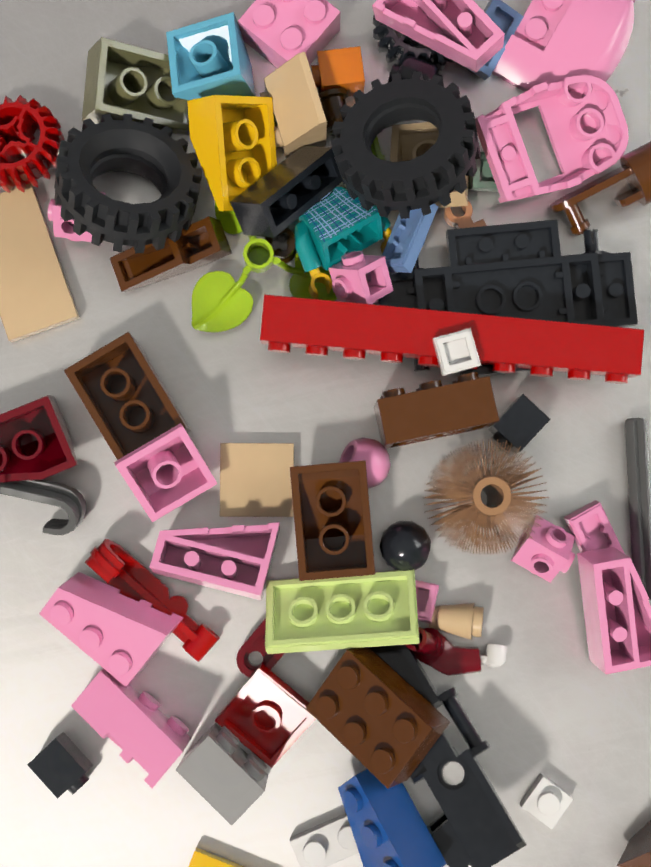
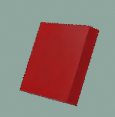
M261 664L220 711L214 721L221 727L225 726L245 747L272 768L316 718L306 710L309 704L306 699Z

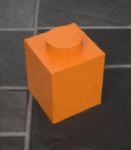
M360 46L317 51V65H311V72L315 85L320 87L321 92L332 88H345L348 96H353L358 90L364 93L365 78Z

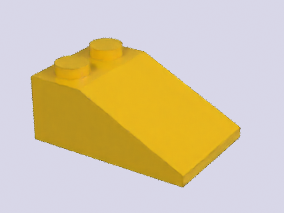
M211 95L187 101L190 139L219 211H234L230 202L277 166L272 97Z

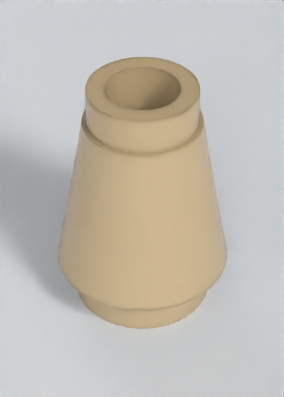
M475 603L435 606L432 623H429V628H435L472 640V636L481 637L484 607H475Z

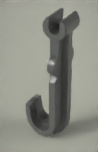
M44 479L0 483V494L58 506L66 511L69 520L51 519L44 525L42 533L65 535L74 531L83 522L86 513V501L83 495L73 487Z

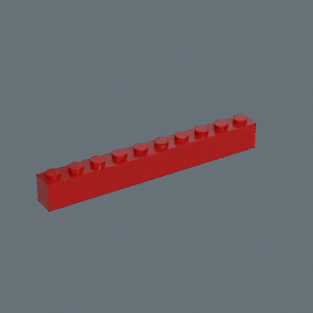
M264 294L260 341L261 344L268 345V351L290 353L291 347L306 348L305 354L312 356H328V350L343 352V358L365 360L366 354L381 355L380 361L403 363V357L417 358L418 365L439 367L432 339L471 328L480 363L482 365H493V372L515 373L516 368L530 369V375L553 377V371L568 372L567 378L573 380H590L591 375L605 376V382L627 384L628 378L641 375L644 329ZM475 367V368H472V369H468V370H478V367Z

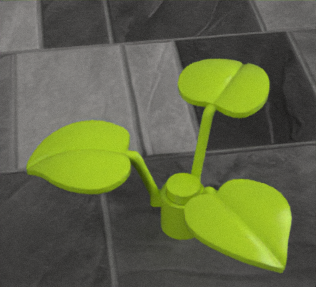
M215 202L216 219L221 221L223 230L230 235L242 233L234 211H219ZM248 235L250 241L243 250L246 266L243 268V272L236 283L234 278L224 271L209 272L203 275L196 283L192 293V327L199 331L216 333L241 325L249 317L253 308L252 295L241 288L252 271L263 273L269 270L272 265H276L286 272L293 274L289 282L290 292L293 297L314 299L308 290L312 279L309 271L305 273L298 254L295 256V267H292L281 261L280 258L274 257L273 248L268 241ZM323 266L319 267L321 273H325L331 278L329 269L326 271ZM318 282L314 284L318 291L317 299L330 301L337 299L333 288H331L328 294L323 283Z

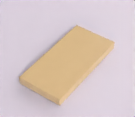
M31 183L26 184L24 193L19 191L17 187L13 188L10 193L7 191L0 193V317L8 340L12 343L80 319L36 191Z

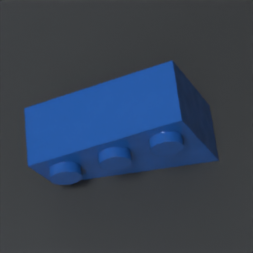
M366 769L338 787L363 867H443L447 864L403 783L387 789Z

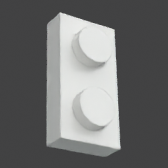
M346 813L290 837V844L300 867H328L359 853Z

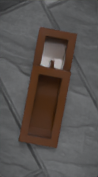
M208 216L191 224L188 230L182 228L181 237L175 243L167 237L163 249L156 250L152 244L145 245L144 253H135L134 247L111 257L110 261L121 292H127L194 270L230 255L232 251L221 221Z

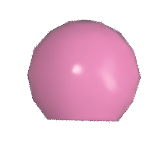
M362 437L351 441L345 447L339 463L366 460L368 489L380 485L388 476L391 466L387 449L374 439Z

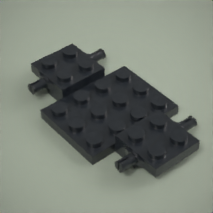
M557 219L449 229L446 231L448 267L419 268V260L417 258L412 273L398 272L396 274H389L393 292L378 299V305L611 327H628L638 324L631 253L600 251L598 229H593L592 231L586 230L582 232L585 253L561 256ZM414 358L415 372H419L422 369L423 371L430 370L429 366H422L421 369V365H418V359ZM482 364L478 367V370H464L460 372V375L478 372L479 376L503 374L493 372V365ZM516 368L515 372L530 371V369Z

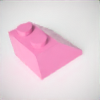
M181 423L114 462L152 522L217 485L209 467Z

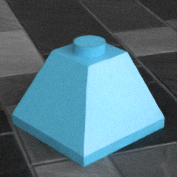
M234 12L166 32L172 94L175 98L193 100L211 95L255 96L252 66Z

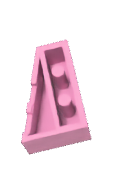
M78 572L58 587L39 614L127 687L144 669L184 617L175 613L171 616L151 608L152 603L142 599L139 602L119 594V589Z

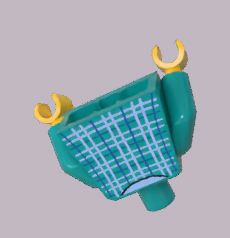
M336 187L301 215L299 222L295 226V248L305 273L309 271L312 279L308 290L314 299L318 298L315 283H323L328 294L332 288V279L327 274L321 273L319 267L323 266L327 271L329 267L341 262L343 255L353 251H362L384 238L380 246L383 253L392 232L390 229L391 222L387 217L379 215L376 205H373L369 211L361 207L359 198L357 197L353 200L347 189L343 187Z

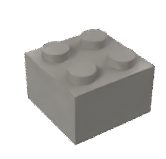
M215 723L184 755L176 771L232 826L264 793L268 774L265 772L267 765L253 752L248 755L238 745L240 740L225 726L220 728Z

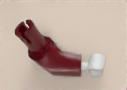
M419 627L420 644L406 645L408 649L413 651L420 662L448 676L481 672V665L494 668L499 667L506 662L507 657L506 646L487 644L486 655H480L478 647L454 646L442 633L434 628L423 629Z

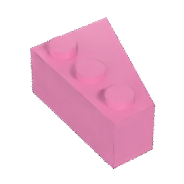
M377 0L372 5L375 20L475 73L500 51L504 45L505 33L474 0Z
M280 522L268 523L266 525H234L224 528L208 529L206 527L160 531L149 568L155 574L261 600L280 530Z
M614 547L577 553L589 660L605 674L651 666V605L648 601V594L631 558Z
M102 669L71 705L102 738H110L123 750L119 755L126 763H130L134 759L149 774L144 781L151 788L157 784L191 740V737L186 734L189 731L187 726L175 716L168 718L158 710L160 704L154 697L145 691L141 694L138 693L129 684L125 687L105 669Z

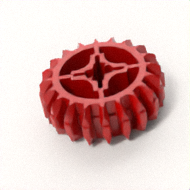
M20 95L13 102L11 98L5 96L4 103L0 104V187L8 193L15 186L24 193L26 184L29 183L38 188V179L41 177L50 180L48 170L50 168L56 169L59 145L62 140H65L57 118H54L49 108L46 106L41 107L40 103L34 98L27 102L26 98ZM38 129L40 130L38 144L35 145L33 144L35 139L34 133Z

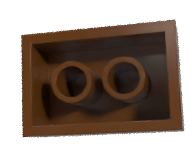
M129 332L64 370L117 460L180 423L187 433L191 432L137 340Z
M478 372L457 376L456 380L452 381V384L442 386L441 380L422 383L415 392L406 394L404 388L382 392L383 396L377 399L374 405L381 444L386 449L489 428L499 421L490 376L479 378Z
M369 647L347 649L306 707V710L387 789L409 779L450 723L445 716Z

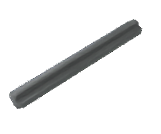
M629 418L625 421L632 562L648 594L649 600H651V491L647 421L645 418Z

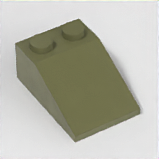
M101 37L91 47L87 57L82 121L90 118L95 124L101 123V118L104 114H110L113 120H123V114H132V121L143 123L146 117L154 120L153 127L159 130L168 126L173 129L172 134L190 135L187 101L189 100L175 98L172 94L169 56L167 54Z

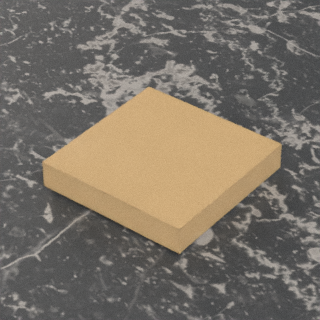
M220 443V517H293L290 467L294 466V443Z

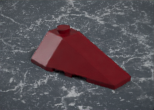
M47 395L0 414V483L42 480L78 465L69 430L54 396Z

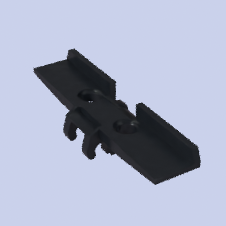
M406 645L369 647L432 706L437 709L444 705L469 749L459 755L443 732L410 778L413 784L422 781L423 778L426 780L474 866L491 867L526 846V842L476 756L491 746L487 740L482 741L456 697L459 694L456 688L453 687L439 695L413 651L408 649ZM450 762H457L464 769L463 781L457 785L447 783L443 776V769Z

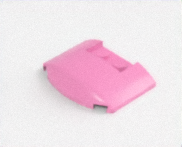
M532 0L514 35L512 34L507 42L505 51L492 74L524 92L543 82L550 84L578 75H592L606 82L619 64L630 40L634 24L635 0Z

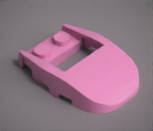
M578 75L567 77L560 82L550 84L543 82L535 85L530 90L503 102L497 109L484 116L482 114L475 119L477 134L497 186L500 203L549 194L582 184V181L613 166L623 156L629 137L628 126L616 93L608 83L592 75ZM537 106L562 172L558 176L539 183L514 118L515 114Z

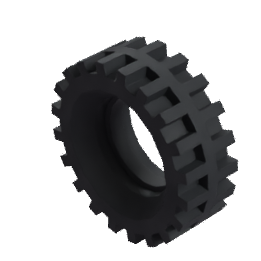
M413 71L412 79L402 80L400 73L392 74V82L382 85L380 80L376 79L371 82L373 90L366 94L361 90L353 94L355 104L352 107L344 104L340 109L343 122L334 121L332 130L336 139H331V147L343 184L346 185L347 191L353 200L357 197L359 198L362 208L369 211L373 205H376L379 215L387 218L391 210H397L401 219L409 218L410 210L421 208L424 216L431 213L430 205L438 201L444 207L450 204V193L453 190L462 194L467 189L465 175L475 176L477 172L475 159H480V148L474 111L472 112L470 100L467 95L460 97L459 87L452 82L445 88L442 76L434 74L432 79L427 81L423 79L422 72ZM402 121H427L439 130V137L436 143L423 155L409 161L391 162L379 159L371 151V145L380 132Z
M110 114L102 115L101 123L95 124L90 118L84 120L82 132L74 127L70 129L67 141L62 140L59 145L54 184L55 204L61 205L60 216L64 222L73 219V231L80 236L84 232L90 233L92 235L91 243L100 246L103 240L113 243V251L122 252L123 245L133 246L135 253H144L145 245L152 244L156 250L164 248L167 237L174 243L179 240L182 228L185 230L189 229L195 213L201 188L202 168H197L198 157L196 152L186 153L188 142L184 138L179 140L172 138L173 129L165 126L162 130L153 127L154 120L146 117L143 123L132 121V114H123V120H113ZM111 171L136 173L150 180L160 191L161 197L151 203L140 204L113 200L99 192L93 185V180L97 176Z

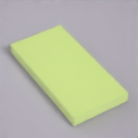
M414 569L375 572V575L299 581V578L266 581L265 649L267 654L420 644Z

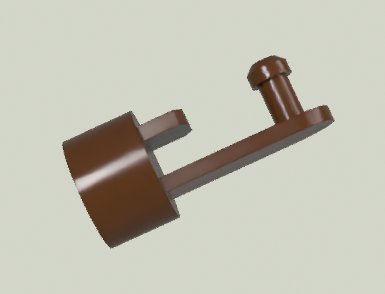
M651 141L621 156V167L561 197L550 205L553 213L565 211L571 224L570 230L572 234L581 235L583 231L589 230L590 227L588 219H584L577 203L625 178L631 189L614 199L617 206L625 207L637 200L643 206L651 203Z

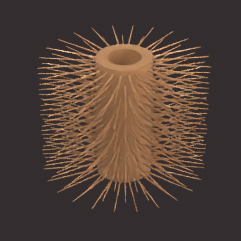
M491 438L490 452L488 439L487 456L485 441L483 458L481 442L479 448L477 440L475 453L471 442L472 449L468 443L470 452L467 445L466 449L463 445L464 451L461 448L463 455L459 450V453L457 452L459 458L455 454L456 458L453 456V462L447 457L453 465L452 468L446 459L442 462L440 461L443 465L439 467L440 471L445 474L448 472L452 476L448 477L445 474L439 476V479L429 485L433 488L429 489L428 492L440 494L425 497L429 499L456 500L439 501L424 505L459 502L429 511L459 506L427 519L448 514L431 524H443V527H439L440 529H445L442 535L458 521L459 523L453 528L455 535L451 540L453 539L455 542L462 535L458 544L463 546L462 549H464L467 538L468 544L471 537V550L474 542L476 554L478 545L480 554L481 539L482 552L485 539L487 554L488 546L491 554L490 543L493 554V543L496 554L497 548L499 550L498 543L502 553V546L506 553L505 546L507 547L505 540L510 547L509 538L514 543L511 536L514 532L519 536L515 527L524 534L520 528L522 526L523 528L528 527V525L522 521H532V518L527 516L539 510L532 508L536 507L538 503L526 501L549 497L515 496L547 490L511 493L541 485L536 484L510 490L539 478L538 476L521 481L537 472L533 470L523 473L527 470L524 465L533 456L522 465V468L518 467L521 463L518 465L515 463L512 466L511 463L516 458V454L507 459V453L505 452L504 454L503 450L502 455L500 451L497 458V446L494 453V446L492 451ZM482 490L487 495L486 505H484L481 500Z

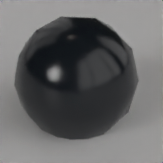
M398 521L390 525L383 532L379 547L386 564L396 571L416 570L425 564L430 552L431 540L426 530L413 521Z

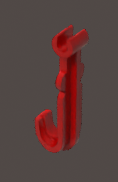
M105 539L90 552L91 555L85 563L108 585L119 589V594L138 602L142 599L152 603L151 608L170 616L175 613L184 617L172 633L184 642L182 647L196 661L199 662L220 639L204 623L199 625L186 614L189 610V603L185 597L176 595L170 598L169 588L122 546L114 541Z

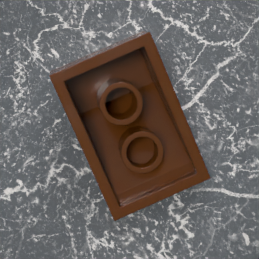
M366 460L290 467L299 581L375 575Z

